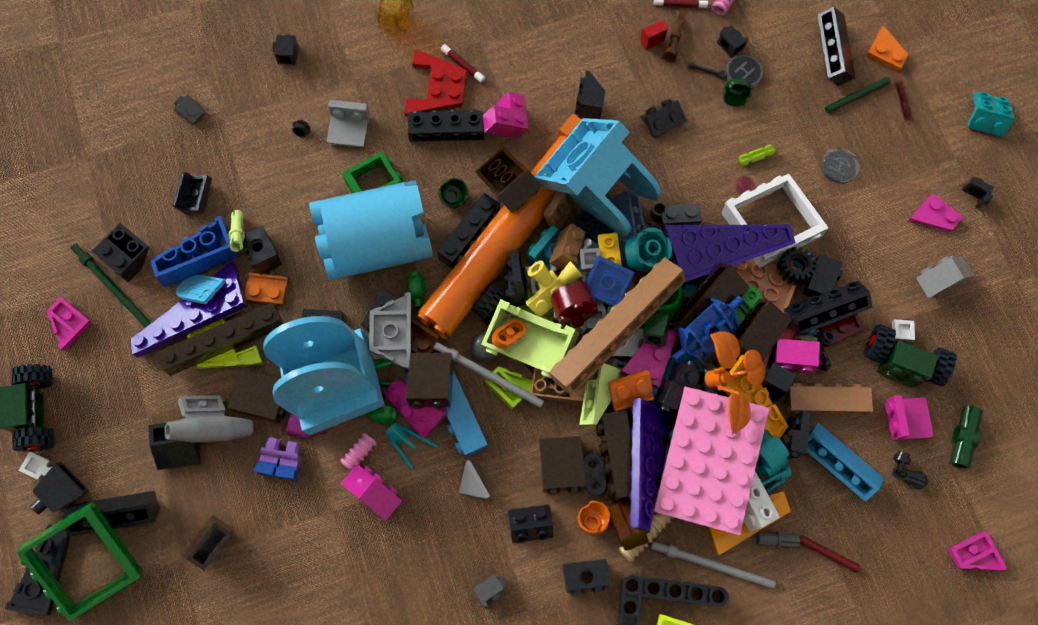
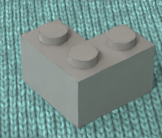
M955 255L940 259L938 261L939 265L934 268L929 266L920 271L922 275L916 279L927 297L932 298L951 287L960 285L975 275L963 256L955 257Z

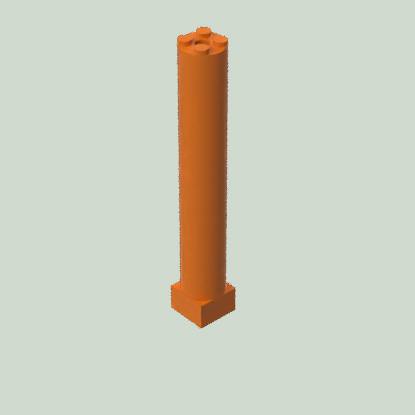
M572 113L560 128L558 139L531 171L533 176L537 174L582 119ZM541 187L536 195L528 198L523 203V206L513 213L505 205L500 209L418 311V318L424 326L435 330L442 340L452 335L491 283L508 264V259H511L510 251L519 250L544 218L545 207L551 203L555 196L554 190Z

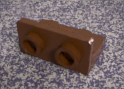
M411 317V353H436L437 351L433 348L436 342L440 343L439 334L435 330H430L424 326L421 321Z

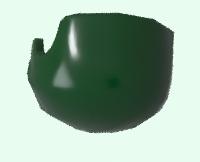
M733 78L725 84L723 90L724 102L734 107L745 105L747 99L752 95V85L744 78Z
M450 178L442 183L438 195L441 203L446 207L457 208L465 203L469 191L467 184L462 179Z

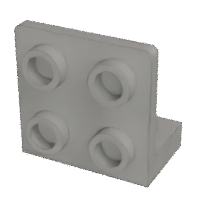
M329 100L328 108L331 113L327 144L364 148L370 116L367 104Z

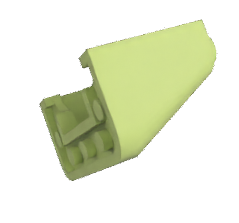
M500 299L481 345L487 347L486 352L496 356L499 352L542 370V375L552 379L549 372L574 347L579 333L574 328L569 326L564 328L559 323L556 324L526 312ZM511 319H519L524 322L527 331L520 340L506 349H500L493 344L491 337L497 328Z

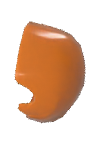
M590 501L579 511L578 524L580 529L588 535L603 533L609 526L610 511L602 502Z

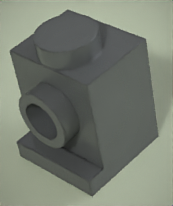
M494 574L472 589L485 608L488 606L486 601L490 599L492 603L501 597V591L507 585L501 576L497 578Z

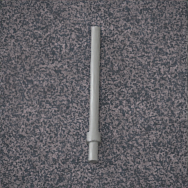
M436 342L434 350L440 353H451L454 361L541 408L544 400L460 355L459 351L453 348L449 349Z
M652 541L650 549L665 553L667 557L673 559L677 557L771 589L775 587V580L680 550L678 546L672 544L668 546Z

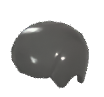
M486 332L478 334L470 346L471 355L476 361L481 363L495 360L500 355L499 352L497 356L486 352L487 347L481 345Z

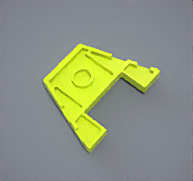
M244 308L241 309V310H239V311H237V312H235V313H233V314H231V315H234V314H236V313H239V312H241V311H244ZM226 317L188 334L187 338L225 323ZM253 346L240 352H236L234 348L197 364V367L205 369L261 365L263 361L258 347Z

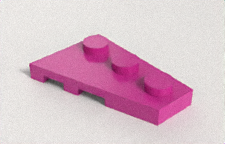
M396 380L390 385L384 396L423 439L428 437L448 413V410L445 408L435 409L433 407H424L422 409L409 407L406 400L407 385L400 380Z

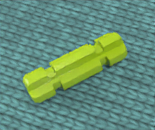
M773 145L764 146L765 148L748 152L749 154L740 155L738 160L741 166L764 159L765 156L774 155L775 149Z

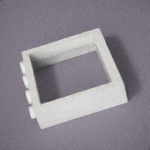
M790 174L783 177L777 176L768 184L762 183L753 191L748 190L736 199H729L725 202L721 212L729 225H747L737 209L783 188L809 224L810 229L794 236L796 244L753 258L759 268L781 258L789 248L796 247L799 249V247H803L821 238L828 229V226Z

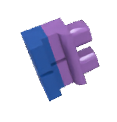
M269 437L265 448L261 447V456L258 464L256 463L254 472L259 475L297 482L302 457L299 455L300 444L288 441L286 451H280L281 440Z

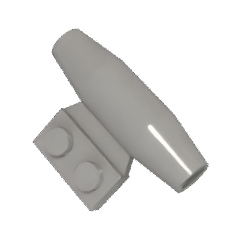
M180 396L178 404L182 416L186 419L167 422L165 425V437L167 440L192 443L229 441L251 436L253 433V422L251 419L224 416L226 409L221 396Z

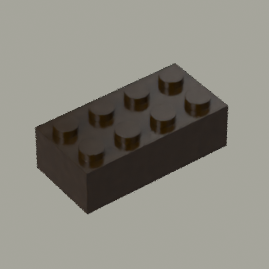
M504 146L475 171L511 213L520 209L523 203L528 198L536 195L542 187L531 172Z
M626 410L605 413L601 416L597 425H595L597 437H601L599 451L600 456L605 459L603 467L605 477H608L609 485L606 486L608 498H612L614 503L630 499V492L632 491L630 475L632 470V437Z

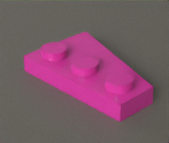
M670 329L665 347L645 344L644 341L620 371V374L628 376L648 370L651 376L652 387L659 388L678 331Z

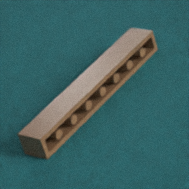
M665 257L659 263H656L652 270L645 277H642L638 284L631 291H628L624 298L617 305H614L610 312L603 319H600L596 326L589 333L585 334L581 341L574 348H571L560 362L552 367L549 373L553 381L572 396L686 281L683 269Z

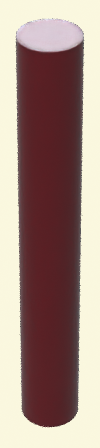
M803 535L799 537L800 544L855 573L859 571L860 565Z

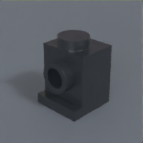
M730 26L721 30L717 43L732 58L745 49L749 39L747 36L743 38L738 30Z

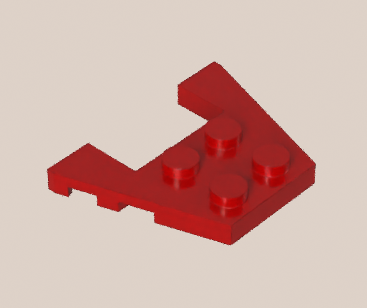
M414 49L413 68L431 69L426 100L407 98L405 116L408 117V113H413L414 111L428 112L436 109L440 111L463 106L467 70Z

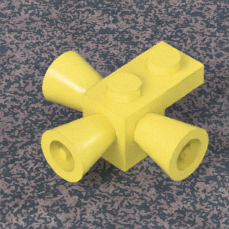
M537 261L529 268L528 276L537 281L540 290L526 301L527 306L537 316L542 317L553 307L551 302L553 292L565 284L568 285L583 276L582 273L570 261L559 276H557L552 269L548 271L543 261Z

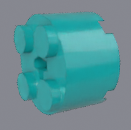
M646 228L627 240L625 247L628 266L640 272H650L656 263H659L664 257L669 260L672 254L670 239L666 238L663 231L657 228Z
M764 429L755 471L758 477L763 475L769 478L790 461V459H787L790 454L777 436L772 438L768 435L770 431Z

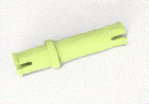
M235 210V215L234 212L231 213L230 249L235 252L239 251V246L240 250H242L243 240L245 239V233L243 232L244 214L240 210Z

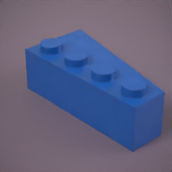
M220 215L210 225L201 227L200 231L192 237L187 236L182 240L181 244L176 247L172 246L150 261L156 278L164 288L239 257L237 252L230 249L229 230Z

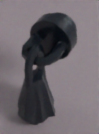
M822 331L817 336V342H820L821 348L819 351L818 369L828 371L832 367L831 361L823 347L831 346L834 343L835 336L831 331Z
M902 451L894 454L893 460L898 462V464L893 469V476L911 484L916 489L924 488L928 480L923 472L903 469L904 464L910 465V454ZM903 472L905 473V476L902 477L899 474Z

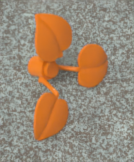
M717 332L710 336L714 342L716 355L722 367L707 371L705 382L710 388L718 387V391L723 390L731 393L728 399V413L732 434H736L749 423L751 409L746 397H741L740 392L724 386L731 382V377L747 374V380L750 385H759L765 378V366L760 353L756 350H749L745 353L743 359L746 370L733 373L726 371L725 369H730L737 363L736 358L740 354V347L737 338L733 334Z

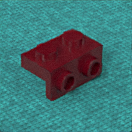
M855 314L820 327L819 330L820 332L831 331L835 336L833 343L835 344L865 330V327L859 316Z

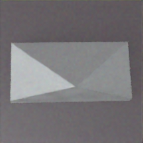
M468 460L465 463L459 493L487 501L490 499V495L471 461Z

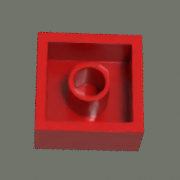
M661 20L643 28L640 43L645 50L665 41L668 27L664 21Z

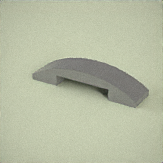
M600 248L579 250L580 272L583 275L581 282H586L597 256H600ZM595 298L594 300L599 312L585 321L586 329H593L597 322L606 316L604 303Z

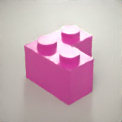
M508 92L497 102L498 106L494 105L483 115L484 133L517 139L528 130L525 95Z
M778 339L771 352V365L776 363L790 372L797 369L801 373H812L819 367L820 342Z
M356 464L341 482L346 489L385 521L402 502L396 496L398 491L389 484L385 487L383 485L385 480L367 466L363 469Z

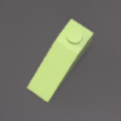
M604 363L586 381L579 425H597L611 401L608 382L619 379L621 369Z

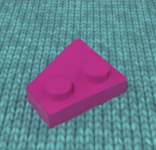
M932 193L908 221L911 223H924L926 227L938 228L949 233L961 221L963 216Z
M62 297L46 311L49 320L52 322L53 332L58 338V346L63 351H66L92 323Z
M982 531L947 548L959 569H1008L987 531Z

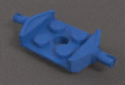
M737 296L730 304H725L711 298L712 304L685 329L682 327L678 329L680 345L682 347L672 356L673 360L679 363L686 355H692L704 361L715 351V345L711 336H709V330L714 326V333L729 332L733 334L739 326L735 310L744 303L743 299Z

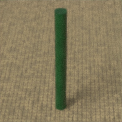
M888 76L826 106L825 111L830 113L891 82Z

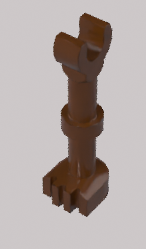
M680 10L674 31L670 35L669 47H666L663 51L661 59H665V61L676 62L678 56L676 46L681 39V30L687 14L686 11Z

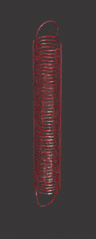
M899 80L898 83L895 81L896 88L900 91L898 96L899 100L901 98L900 104L902 111L905 113L904 119L905 117L907 119L905 120L906 123L909 120V115L910 120L912 115L910 107L907 108L909 104L907 103L905 88L902 89V86L904 87V84H901L903 80Z

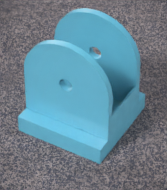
M583 118L534 176L543 188L567 193L583 210L621 236H627L632 230L631 225L625 216L605 196L616 181H620L633 192L649 200H657L662 193L656 179L622 143L630 131L619 120Z
M313 316L285 323L274 329L265 338L263 343L265 356L280 367L282 376L275 383L272 390L274 401L300 419L301 429L306 434L312 435L385 406L372 354L369 351L367 334L363 330L357 329L353 331L346 323L337 318Z

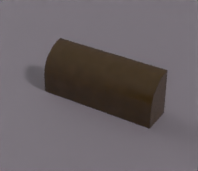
M719 263L671 318L670 324L675 331H678L680 327L685 329L712 304L711 298L725 304H730L737 296L742 297L750 287L731 265ZM714 326L711 327V329L709 330V334H710V333L713 331V329L715 328Z
M758 299L733 335L737 338L740 347V354L736 361L749 350L758 351L763 361L792 321L771 301ZM716 357L712 364L716 368H720L722 366Z

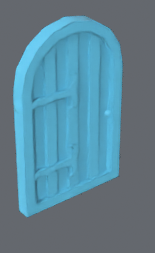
M194 275L179 284L176 294L182 300L207 304L226 281L216 277Z

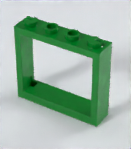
M94 502L89 503L23 543L17 551L21 559L20 563L29 568L32 579L36 583L39 582L44 588L45 596L49 600L54 601L57 605L58 613H62L68 621L73 620L141 577L142 573L141 566ZM85 517L125 573L74 604L33 550V547Z

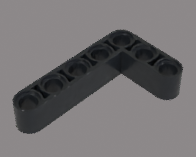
M635 575L627 576L622 580L620 586L617 625H639L641 597L720 607L728 602L729 596L727 591L720 586ZM629 579L636 582L637 587L634 592H630L626 588V583ZM651 582L655 583L658 587V591L654 595L650 594L647 588ZM672 585L677 586L679 589V594L675 598L669 593V588ZM693 588H697L700 592L698 600H694L691 597V590ZM714 591H718L721 594V600L718 603L712 599ZM628 601L632 602L635 606L632 614H627L624 610V605Z

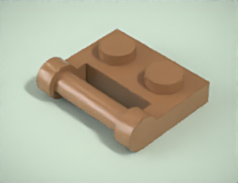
M554 190L555 196L551 203L545 207L544 217L549 228L553 225L559 229V233L572 212V206L566 199V193Z

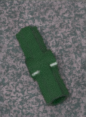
M963 406L959 425L955 428L952 435V441L955 443L950 464L954 467L969 469L971 466L974 449L978 446L981 439L979 427L983 410L979 407Z

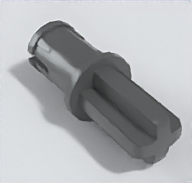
M778 531L776 533L757 532L756 543L759 546H775L776 549L780 547L798 548L800 546V538L798 535L780 534Z

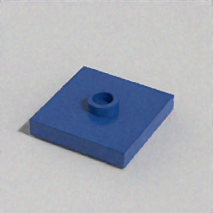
M598 255L585 283L588 284L595 299L613 307L623 299L635 272Z

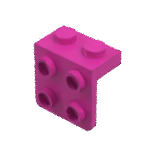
M898 395L885 400L892 441L922 439L933 436L928 404L925 398L903 399L902 395Z

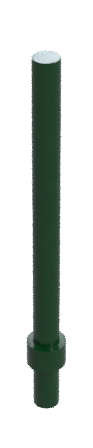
M73 244L71 250L79 257V261L100 279L145 328L151 324L149 319L94 262V258L89 253H85L78 244Z

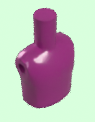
M291 414L286 434L303 439H311L312 435L302 431L300 419ZM327 429L317 432V434L326 435Z

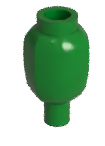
M414 271L408 273L406 287L407 292H411V299L414 300L415 308H421L423 306L422 299L425 296V281L420 272Z
M384 404L385 406L363 415H368L372 422L390 424L392 421L396 422L398 410L394 409L391 405Z

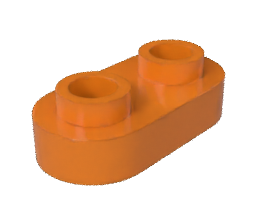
M511 319L494 331L491 340L496 347L506 349L524 336L527 331L526 325L519 319Z

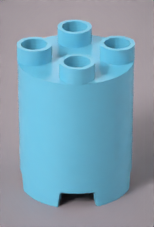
M416 180L309 203L313 223L315 226H318L319 235L315 236L320 259L324 260L329 280L433 258L426 224H422L420 214L424 212Z

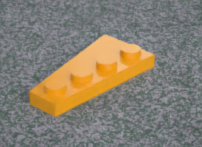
M744 355L740 356L729 373L746 370L743 364ZM747 374L731 377V382L724 387L740 392L741 397H746L749 403L769 407L765 429L770 431L768 433L769 436L772 438L777 436L780 439L788 425L776 404H772L766 387H762L761 384L750 385L747 380Z
M784 491L769 495L780 518L791 512ZM743 521L740 535L708 527L716 554L719 556L766 526L750 532Z

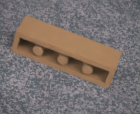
M802 383L791 384L788 392L785 394L786 414L808 411L811 412V415H868L873 412L871 387H864L862 384L851 385V387H844L843 384H833L831 387H824L823 384L803 386Z

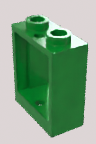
M382 151L342 173L343 179L352 193L361 191L355 178L380 164H383L392 178L391 182L383 186L401 183L403 178L399 171L395 172L393 170V162L389 156L385 157Z

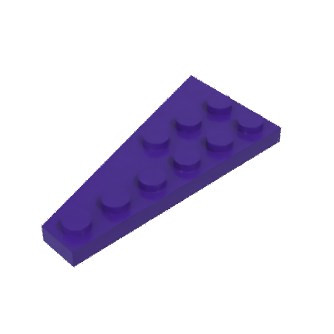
M790 224L664 225L667 237L672 244V253L676 265L683 269L685 282L712 273L719 263L733 266L796 244Z
M231 261L212 276L224 279L226 282L207 304L181 300L131 338L132 354L139 358L247 307L236 264Z
M638 398L633 399L632 407L633 427L631 434L633 442L631 449L632 470L630 473L632 479L630 522L631 528L650 531L654 512L652 498L653 494H657L658 486L655 485L656 477L661 475L666 449L663 440L664 436H668L669 428L666 425L667 420H671L672 413L666 412L658 406Z

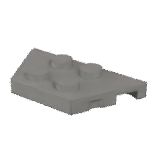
M407 292L404 294L405 296L395 301L391 300L384 306L370 311V353L409 370L411 353V292Z

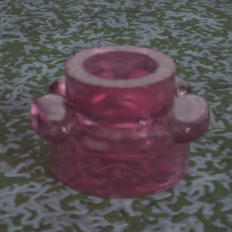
M747 176L741 177L735 183L737 186L736 190L740 194L754 189L753 180Z

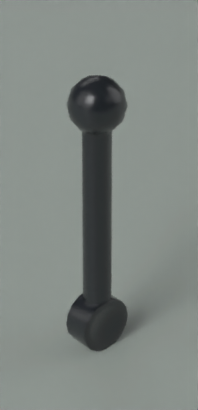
M694 62L688 64L690 69L702 70L717 75L720 79L725 77L724 71L717 72L695 65Z

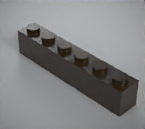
M271 302L157 351L156 354L162 370L172 376L269 334L284 323L278 309Z

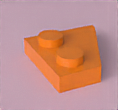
M882 26L866 56L899 72L909 54L891 33Z

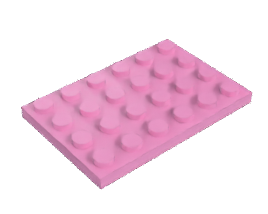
M684 387L654 512L740 535L769 407L749 403L751 409L749 423L738 433L732 434L728 413L729 397Z

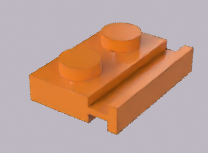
M249 272L244 293L245 302L261 304L273 302L274 305L284 306L287 284L289 282L288 277Z
M648 370L608 382L610 397L613 403L612 407L615 412L632 407L633 399L654 400L651 376Z

